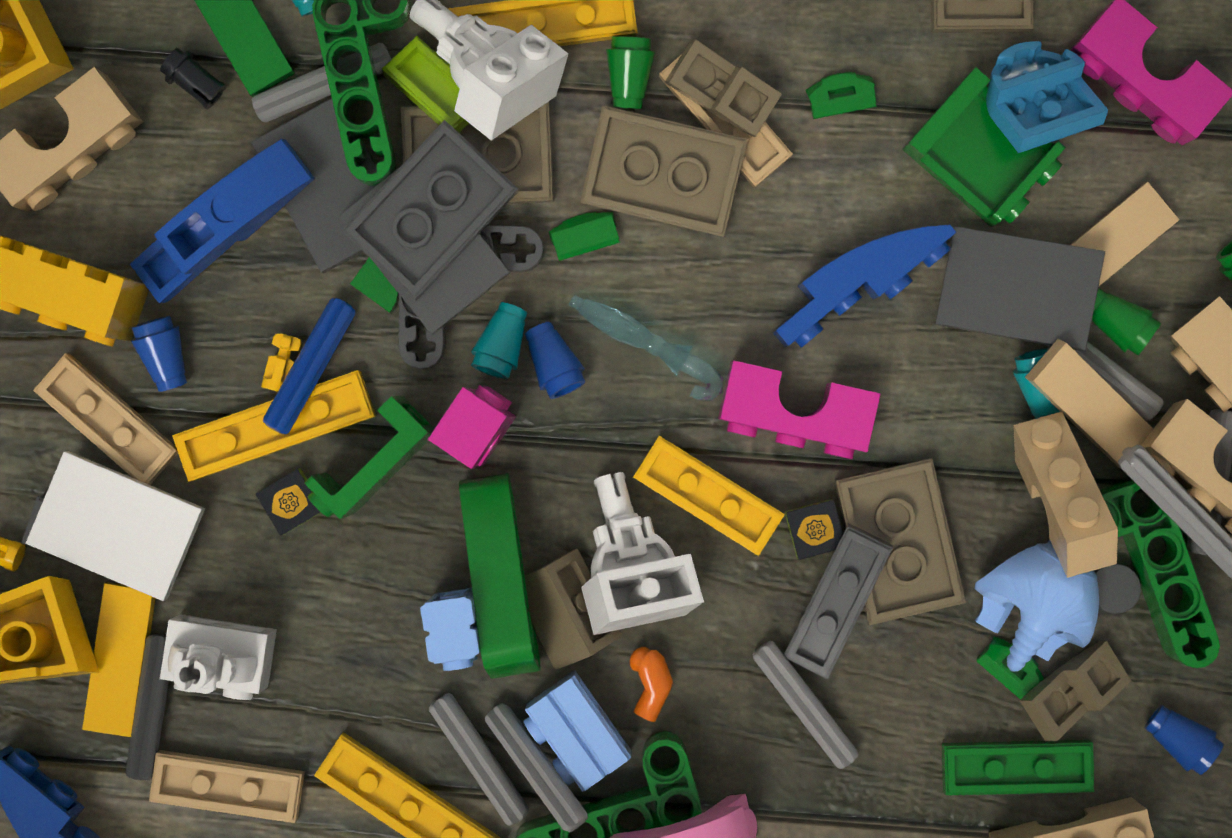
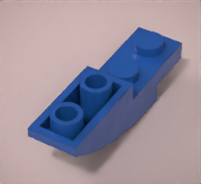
M280 139L236 168L174 216L154 234L157 240L132 261L130 266L158 303L169 302L236 241L248 239L309 185L315 177L287 140Z
M951 225L921 227L873 240L843 254L798 285L810 302L772 333L784 347L789 346L795 341L802 348L824 329L818 322L832 309L840 316L862 298L856 290L860 286L863 287L873 300L880 297L883 293L889 299H892L913 281L907 273L923 261L929 268L951 250L946 241L957 232Z
M10 745L0 750V802L19 838H100L91 829L85 826L78 827L73 823L85 807L76 800L77 794L69 785L58 779L51 780L38 769L39 763L35 757L21 748L14 749Z

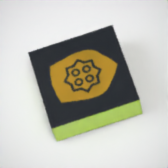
M301 468L294 470L256 493L257 498L280 536L285 535L321 513L308 499V495L312 491L304 483L307 478Z
M834 499L784 511L798 560L835 551L843 533Z

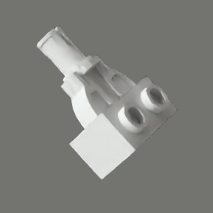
M417 0L412 6L410 19L439 40L436 53L450 64L451 76L460 88L454 111L491 141L556 97L569 53L533 25L517 33L505 27L488 25L478 16H472L471 14L458 17L438 0Z
M623 472L615 473L613 479L611 474H607L594 480L606 523L593 531L597 550L591 563V579L581 587L593 635L685 616L704 602L691 554L675 557L670 546L654 533L651 518L649 516L641 518V516H638V513H634L625 482L626 477Z
M178 615L168 621L160 679L174 681V689L180 691L208 694L215 691L216 688L223 689L224 697L251 700L253 694H260L268 688L277 629Z

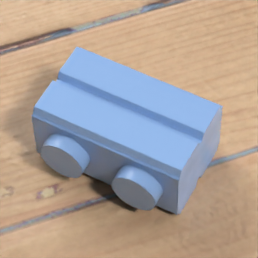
M472 588L434 594L420 607L423 630L429 632L425 638L428 661L434 664L442 663L443 671L472 667L473 661L478 659L477 654L480 653Z
M575 670L527 703L525 711L529 717L524 720V724L539 745L547 741L558 756L552 763L557 773L568 786L576 782L582 792L586 791L632 757V750Z

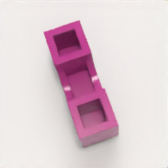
M1113 0L1070 49L1086 62L1083 73L1094 80H1099L1100 78L1115 90L1113 95L1120 104L1133 112L1140 110L1154 122L1151 125L1152 129L1167 142L1172 144L1178 142L1184 145L1195 140L1232 97V89L1197 60L1184 67L1173 80H1160L1152 76L1144 66L1142 51L1146 41L1158 27L1125 0Z
M734 360L731 361L718 416L719 420L728 421V432L756 438L758 428L777 432L775 439L777 443L804 448L806 439L825 443L823 453L852 460L855 450L868 452L880 393L836 383H827L819 408L810 415L800 417L788 412L780 401L779 385L782 371Z
M479 385L477 389L462 387L428 440L470 469L476 468L477 465L483 466L516 418L514 414L508 411L512 402L489 386Z

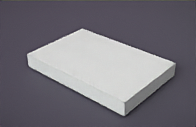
M64 451L25 544L161 601H165L170 595L205 508L75 453Z

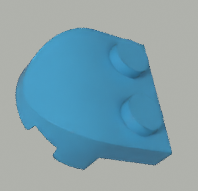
M1031 41L1013 45L1005 49L998 56L996 65L991 72V81L987 88V110L991 119L1018 153L1104 124L1108 109L1082 79L1081 76L1086 62L1073 51L1065 49L1063 54L1060 55L1042 50V43L1039 41Z

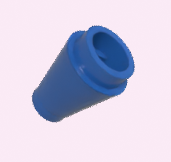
M170 315L131 327L135 339L131 340V343L153 382L156 383L158 392L186 384L179 326H173Z
M552 322L539 324L525 333L540 390H546L550 399L569 394L586 382L582 375L585 369L558 331L555 330Z
M1160 705L1154 711L1144 727L1185 771L1192 769L1199 775H1202L1209 769L1224 746V743L1216 738V731L1173 710H1169L1163 705Z

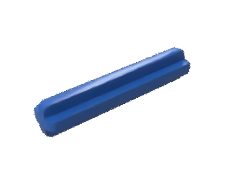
M332 298L327 303L263 417V422L270 429L285 435L292 429L355 316V310L350 304L338 298Z

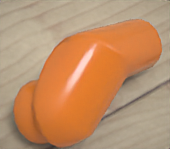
M639 647L631 654L630 667L632 670L638 671L644 690L633 712L650 722H655L670 693L673 679L666 660L660 652L650 650L647 647Z

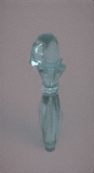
M576 295L572 297L569 306L578 310L580 315L605 334L619 342L647 349L646 352L655 357L659 356L676 377L680 371H683L707 386L700 387L695 385L690 397L698 400L712 401L722 393L723 377L715 367L690 353L693 345L667 343L662 337L656 334L653 336L646 327L626 313L589 299L584 300Z

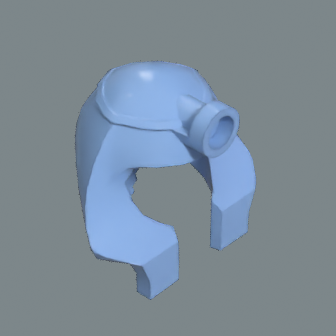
M1049 540L1045 544H1036L1012 556L975 583L974 589L983 595L982 608L975 621L998 634L1014 605L1019 608L1021 621L1018 623L1015 638L1012 640L1013 645L1010 647V654L1007 656V667L1010 671L1018 672L1021 670L1026 662L1031 660L1033 655L1049 661L1055 650L1067 642L1084 648L1091 641L1098 618L1099 587L1097 574L1095 571H1090L1067 578L1051 541Z

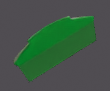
M855 72L837 73L822 78L820 82L806 89L813 119L876 107L875 83L872 77L859 75Z
M613 212L581 214L563 221L562 224L548 232L551 242L555 246L559 261L620 243Z
M994 636L989 645L978 656L976 662L1021 700L1029 691L1044 680V677L1033 658L1026 662L1025 666L1018 672L1010 671L1007 667V656L1010 654L1009 649L1013 643Z

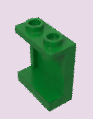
M975 67L902 150L985 223L992 227L1003 219L1010 224L1018 217L1030 202L1024 197L1026 192L1035 182L1044 186L1063 165L1056 158L1066 147L1057 141L1054 144L1050 142L1018 153L991 119L986 105L988 88L986 85L991 80Z
M391 396L377 410L398 433L343 488L327 472L311 475L304 482L312 491L308 495V499L323 515L330 518L335 514L339 519L355 514L429 441L428 438L435 428L405 397Z

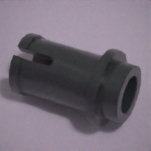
M176 48L168 55L160 67V71L166 75L165 81L168 84L175 82L199 101L205 109H210L222 96L221 92L226 89L227 85L220 82L193 60L194 54L189 50L183 52Z

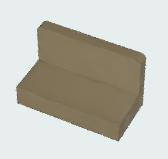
M578 548L525 575L531 622L555 669L588 658L623 636L620 630L593 635L581 589L591 579V573Z

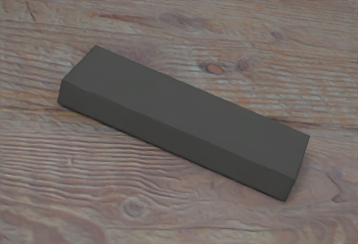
M848 523L784 653L786 659L826 679L829 678L894 545Z

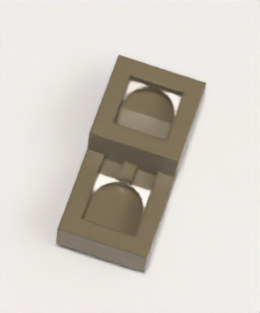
M696 39L690 40L665 81L666 84L753 137H756L782 95L745 68L734 66Z
M1099 641L1056 669L1029 691L1020 702L1045 741H1058L1087 711H1101L1132 680L1108 642Z

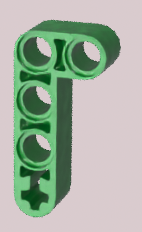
M314 0L312 5L313 18L347 166L360 182L368 186H377L396 170V158L368 35L402 27L409 20L411 1L400 0L399 7L393 13L380 14L374 10L376 0ZM336 3H345L351 7L349 19L341 25H331L326 22L327 10ZM346 52H356L362 56L360 69L352 75H343L337 71L338 59ZM359 100L372 103L373 115L367 123L355 125L349 122L348 111L353 103ZM378 132H380V137H374V136H373V135L377 134ZM353 137H369L373 151L378 157H384V161L377 163L376 173L371 174L364 166L359 165V162L367 160L365 144L360 139L353 142Z
M509 473L459 481L460 501L478 638L484 669L491 679L541 671L537 637L530 616L515 502Z
M1132 479L1100 489L1118 528V537L1123 536L1161 646L1166 655L1192 668H1203L1213 663L1220 649L1219 638L1179 526L1150 497L1148 509L1143 514L1137 516L1131 509L1130 502L1133 494L1141 488ZM1161 536L1166 544L1165 554L1157 562H1152L1147 552L1148 544L1153 538ZM1178 583L1182 589V599L1174 608H1168L1164 601L1165 591L1172 584ZM1173 621H1182L1183 626L1173 623ZM1188 633L1197 636V640L1191 643L1192 652L1183 650L1182 647L1189 643Z
M667 731L657 732L651 735L645 742L642 750V759L648 786L581 805L588 815L585 822L591 824L597 832L595 838H609L616 833L663 827L690 819L702 813L699 792L684 743L676 734ZM662 746L673 748L679 755L677 762L670 768L662 769L657 767L650 759L655 749ZM677 794L685 795L692 801L691 809L686 814L680 816L670 814L665 808V803L669 797ZM634 808L643 814L645 820L636 829H626L619 824L617 816L625 809ZM552 814L522 824L515 838H554L555 829L561 830L560 838H572L570 832L561 828Z

